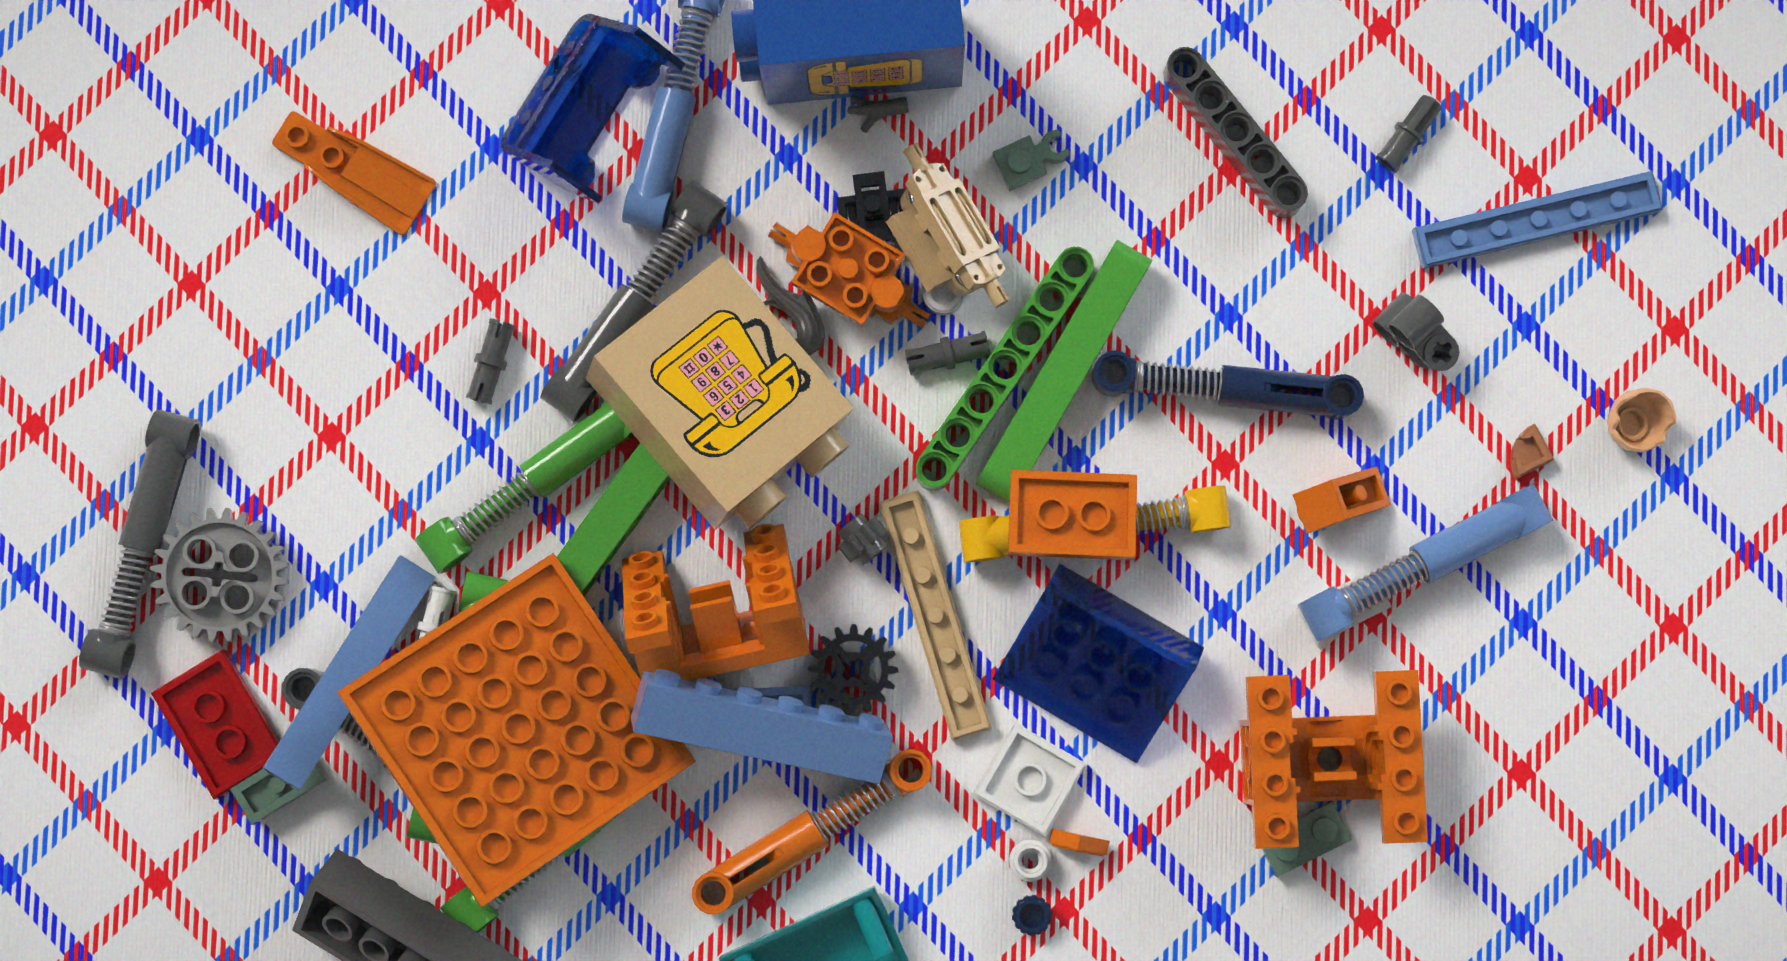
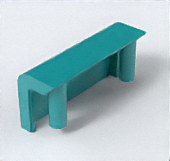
M874 885L721 955L719 960L908 961V957L879 892Z

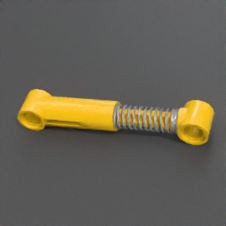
M1211 486L1184 491L1183 497H1179V499L1174 497L1172 502L1168 498L1165 500V503L1161 499H1159L1157 504L1152 500L1150 505L1146 501L1143 505L1137 502V534L1139 535L1140 531L1143 530L1147 534V530L1150 529L1154 533L1155 529L1158 528L1161 532L1162 528L1165 527L1167 531L1170 530L1169 527H1173L1176 530L1177 526L1182 529L1189 528L1190 533L1230 528L1231 521L1226 486ZM1009 515L1000 517L985 516L958 521L964 563L989 561L1009 556Z

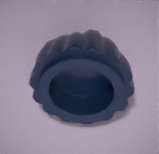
M1034 894L1018 899L1012 909V920L1015 922V927L1020 929V932L1023 934L1027 933L1030 936L1033 934L1039 935L1042 931H1046L1048 925L1052 922L1050 905L1045 902V899L1038 898Z

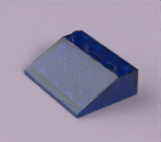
M1059 564L994 675L993 680L1137 763L1197 668L1204 647L1071 569Z

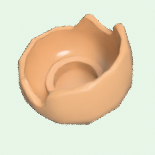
M1648 388L1627 391L1612 404L1607 419L1608 432L1612 440L1624 450L1644 453L1656 448L1657 445L1665 443L1666 434L1670 427L1676 424L1677 416L1672 401L1661 391Z

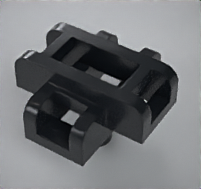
M884 171L852 175L855 195L836 197L838 214L848 219L846 208L848 207L849 221L883 241L892 242L893 235L886 222L892 215L898 213L897 200L899 212L903 211L900 203L905 189L887 191ZM877 186H879V189H876V190L861 191L862 188H870V187H877Z

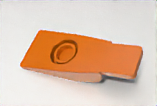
M294 111L289 113L272 141L274 147L304 164V167L347 201L402 236L407 234L436 186V181L433 178L369 143L332 127L324 129Z

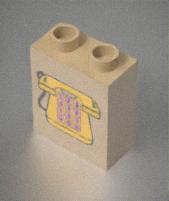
M723 255L594 355L586 376V380L715 530L734 514L738 516L748 529H751L787 498L786 494L775 483L779 477L799 463L812 478L849 447V444L837 430L854 407Z

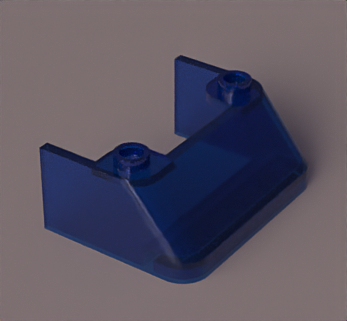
M585 14L572 25L506 129L501 140V149L515 160L566 191L599 203L602 196L588 187L595 177V161L587 155L629 88L638 90L651 86L660 74L661 65L682 71L685 63L637 26L594 14Z

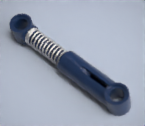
M1109 351L1101 355L1092 371L1094 387L1102 395L1109 397L1133 394L1135 391L1142 393L1143 390H1147L1148 394L1151 390H1154L1155 395L1158 391H1162V395L1165 392H1169L1170 396L1174 392L1177 397L1180 396V393H1183L1184 397H1187V394H1191L1192 399L1194 395H1198L1199 399L1202 398V395L1206 396L1207 400L1209 396H1212L1214 401L1217 399L1220 406L1326 416L1333 420L1345 419L1359 409L1364 399V391L1360 382L1347 374L1329 376L1222 365L1218 372L1215 368L1210 372L1208 367L1202 371L1200 366L1196 370L1193 366L1187 369L1186 365L1180 368L1178 364L1174 368L1171 364L1165 367L1164 363L1158 366L1156 362L1151 366L1149 361L1143 363L1141 360L1136 361V358L1129 357L1120 351ZM1108 364H1115L1122 368L1124 380L1119 384H1112L1104 379L1102 370ZM1340 387L1348 392L1350 402L1347 407H1338L1332 402L1330 396L1332 388ZM1279 390L1317 393V396L1281 393Z

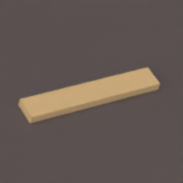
M919 491L879 502L881 513L951 739L953 741L992 729Z

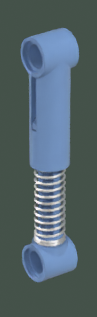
M678 0V8L682 9V19L679 20L681 26L677 27L679 33H676L677 40L673 42L675 47L672 48L673 54L670 55L672 60L668 62L670 67L666 69L668 74L665 75V79L667 81L663 82L664 87H659L656 91L634 181L629 186L622 213L623 223L664 232L672 205V191L696 103V98L690 90L695 89L692 83L697 82L694 76L699 75L695 70L700 68L697 64L702 61L699 55L704 54L701 49L706 47L703 42L707 41L704 35L709 34L706 28L711 27L712 19L720 16L725 0Z
M1531 484L1477 514L1412 545L1409 548L1408 556L1403 555L1402 559L1397 558L1395 562H1390L1389 566L1384 565L1382 569L1377 568L1376 572H1370L1369 576L1364 575L1363 579L1358 578L1356 582H1351L1350 586L1345 585L1344 588L1340 587V589L1332 586L1297 605L1316 642L1321 641L1354 624L1353 618L1358 616L1360 612L1364 613L1365 607L1371 610V604L1377 606L1378 601L1384 603L1385 597L1390 599L1391 594L1397 596V591L1403 593L1404 587L1410 589V584L1416 586L1417 581L1423 583L1424 580L1430 584L1512 540L1523 537L1553 521V518L1534 484Z

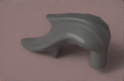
M760 256L757 260V274L768 295V299L763 303L766 306L782 310L793 320L797 328V339L795 340L808 355H812L820 349L825 339L824 324L812 297L803 291L799 295L786 290L773 277L764 259Z

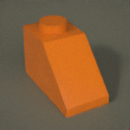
M1377 466L1335 478L1292 494L1297 506L1298 517L1303 523L1306 534L1391 505Z

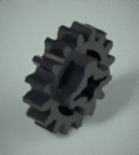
M851 624L849 634L845 635L839 627L834 628L836 636L834 640L831 641L825 636L820 638L825 646L823 651L813 649L811 651V654L819 659L818 665L808 666V671L818 673L819 678L810 684L811 688L822 687L824 692L819 700L823 703L832 698L835 700L833 706L841 709L843 704L848 705L850 715H855L857 705L861 704L867 712H871L872 705L870 701L875 698L879 702L884 703L886 699L881 693L883 688L893 690L895 688V685L887 680L889 674L898 673L897 667L888 665V660L896 656L895 651L884 652L882 647L887 639L883 636L875 642L871 639L873 635V628L868 627L864 635L858 634L856 624ZM854 641L864 643L867 646L860 652H846L840 645ZM839 655L853 663L859 659L863 661L864 664L860 670L864 674L863 677L868 681L867 685L855 677H851L848 680L843 677L846 668L843 666V661L839 658ZM828 656L836 662V676L829 683L825 675V665ZM877 657L880 659L882 669L878 684L870 677V664ZM846 687H860L867 695L858 698H848L839 694Z

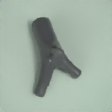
M853 96L851 102L858 106H849L847 108L849 114L868 116L860 128L864 133H867L871 126L881 118L909 112L906 97L871 101Z

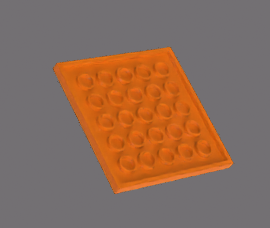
M554 553L337 691V695L480 908L696 762L682 742L635 733L633 731L631 714L641 680Z

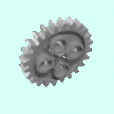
M207 508L205 521H202L196 513H191L190 520L192 526L190 527L177 521L175 525L179 535L177 537L168 534L163 535L165 541L170 545L168 550L155 549L154 551L164 559L163 564L150 567V570L161 573V579L151 583V587L163 589L164 594L155 600L156 604L169 603L171 606L166 611L164 617L171 619L180 616L181 618L176 628L179 631H183L190 624L193 625L192 638L198 639L204 630H207L209 642L214 643L219 636V632H223L227 642H233L236 629L244 637H249L250 623L263 629L265 624L261 615L263 613L273 616L277 615L275 609L270 605L272 600L285 601V597L276 591L277 586L288 585L290 582L285 578L279 577L278 571L289 567V563L276 560V557L285 550L284 547H271L269 545L276 534L273 531L263 535L259 534L264 523L259 519L251 526H247L248 513L244 511L238 516L236 521L233 520L230 508L224 509L221 519L217 518L212 508ZM207 541L212 547L211 558L203 564H197L192 558V549L196 543ZM248 545L254 551V560L250 566L239 568L234 563V553L239 547ZM220 564H223V570L231 573L254 574L258 579L254 583L224 579L221 581V585L218 586V582L215 579L185 576L183 570L185 568L218 571ZM201 582L207 589L206 599L199 605H192L187 599V590L192 584ZM243 586L249 593V601L244 608L235 610L231 607L228 597L234 588Z

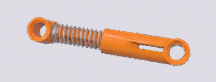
M906 749L899 752L892 760L885 764L880 784L863 781L864 785L858 783L857 789L851 787V793L845 791L844 797L838 795V801L832 799L833 804L829 805L826 803L825 809L819 807V813L813 811L812 814L808 810L804 811L704 873L695 881L692 888V899L695 906L706 914L716 915L724 912L828 847V836L834 838V832L841 833V828L847 830V824L853 826V820L859 822L860 816L866 818V812L872 814L873 808L879 810V804L885 806L886 800L891 802L894 797L898 798L901 795L904 797L912 791L923 788L931 777L932 767L929 759L924 753L916 749ZM906 758H915L923 766V774L915 782H907L899 775V765ZM762 857H767L770 863L736 884L734 883V880L731 878L733 875ZM718 881L724 886L726 893L721 903L712 904L705 899L703 888L707 882Z

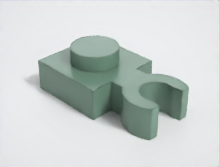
M1052 130L1046 133L1041 143L1034 145L1031 136L1028 135L993 151V158L1009 191L1045 176L1047 170L1043 163L1048 161L1058 164L1064 162L1069 157L1070 152L1068 149L1055 153L1049 148V144L1052 141L1060 138L1061 133L1059 130Z

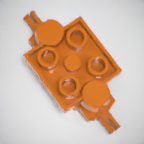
M836 212L833 213L822 233L807 225L798 234H795L778 222L773 225V230H770L768 237L788 248L786 262L798 269V272L791 281V284L861 327L864 326L869 317L872 319L874 315L890 325L898 321L901 316L921 329L926 325V321H928L931 314L911 303L913 288L897 279L896 272L906 257L905 253Z

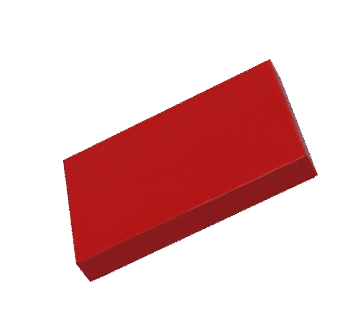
M224 649L151 693L214 800L223 797L231 792V788L262 770L280 741L228 652Z

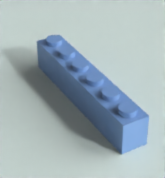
M657 669L655 673L643 671L631 714L632 727L635 733L880 784L893 736L887 724L878 716L862 713L859 717L845 715L841 709L831 705H820L819 709L804 706L802 701L789 696H780L778 700L762 697L763 694L748 687H739L738 691L721 688L722 685L706 678H698L696 682L680 679L679 674L665 669Z

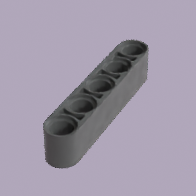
M1180 47L1170 54L1163 72L1166 85L1269 212L1279 218L1294 216L1306 202L1308 196L1304 180L1202 55L1190 47ZM1178 62L1188 63L1193 68L1194 75L1188 78L1179 77L1174 72L1173 65ZM1205 93L1213 94L1219 101V107L1211 110L1204 108L1199 102V96ZM1228 125L1241 127L1245 133V139L1241 141L1230 140L1225 134V127ZM1255 156L1265 157L1270 163L1271 171L1267 173L1256 172L1251 166V158ZM1280 188L1291 189L1296 195V203L1293 205L1281 203L1277 198V190Z

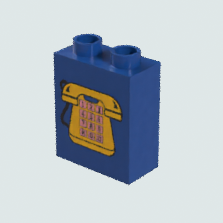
M753 0L754 9L731 11L736 62H739L741 81L762 80L768 105L962 86L965 41L960 0Z

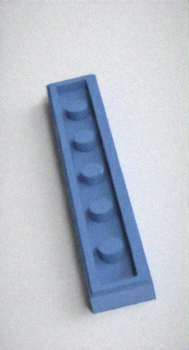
M1653 171L1415 227L1412 229V234L1421 268L1426 269L1660 213L1663 207Z
M399 555L262 768L263 770L298 791L302 788L349 714V711L337 695V691L381 664L435 579L434 575Z

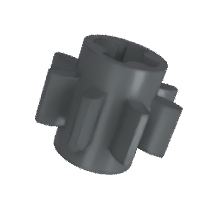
M861 513L838 532L844 541L837 547L850 563L858 558L865 565L888 547L882 539L888 531L876 516L868 521Z

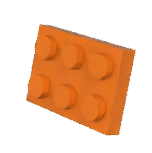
M1011 470L1008 555L1134 560L1136 557L1137 475Z

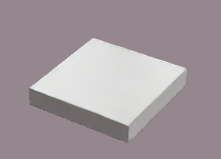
M1014 722L974 790L973 795L1041 835L1046 836L1087 764Z

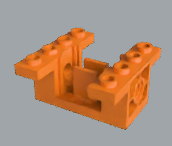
M762 524L754 527L751 531L743 532L746 556L742 557L748 581L746 589L751 610L738 613L730 580L689 589L692 603L690 610L694 623L681 625L669 575L666 573L663 551H639L628 558L622 559L625 641L629 654L634 653L640 679L642 678L643 671L655 673L657 669H665L679 674L680 679L691 681L810 655L804 616L790 560L784 524Z
M1418 670L1373 672L1375 715L1292 718L1290 675L1245 677L1247 720H1239L1243 803L1252 805L1255 849L1299 847L1297 802L1380 800L1382 843L1428 842ZM1325 747L1332 748L1337 755L1336 765L1328 771L1322 769L1317 761L1318 753Z

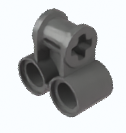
M1404 292L1400 293L1372 321L1374 328L1386 341L1395 347L1400 346L1412 362L1419 367L1445 371L1453 367L1458 360L1460 353L1459 345L1441 325L1444 322L1443 315L1433 303L1422 295L1418 294L1412 298Z

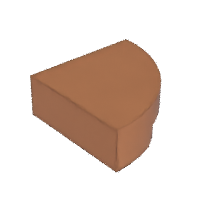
M1535 423L1523 430L1512 446L1510 467L1514 479L1554 460Z

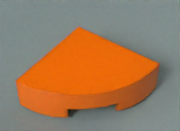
M1057 829L1051 830L1049 843H1052V846L1102 857L1107 855L1110 843L1108 840Z

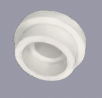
M1023 840L1017 843L1010 853V868L1015 876L1023 881L1034 882L1040 880L1050 869V852L1044 844L1037 840ZM1028 852H1033L1038 857V863L1033 868H1026L1022 864V857Z

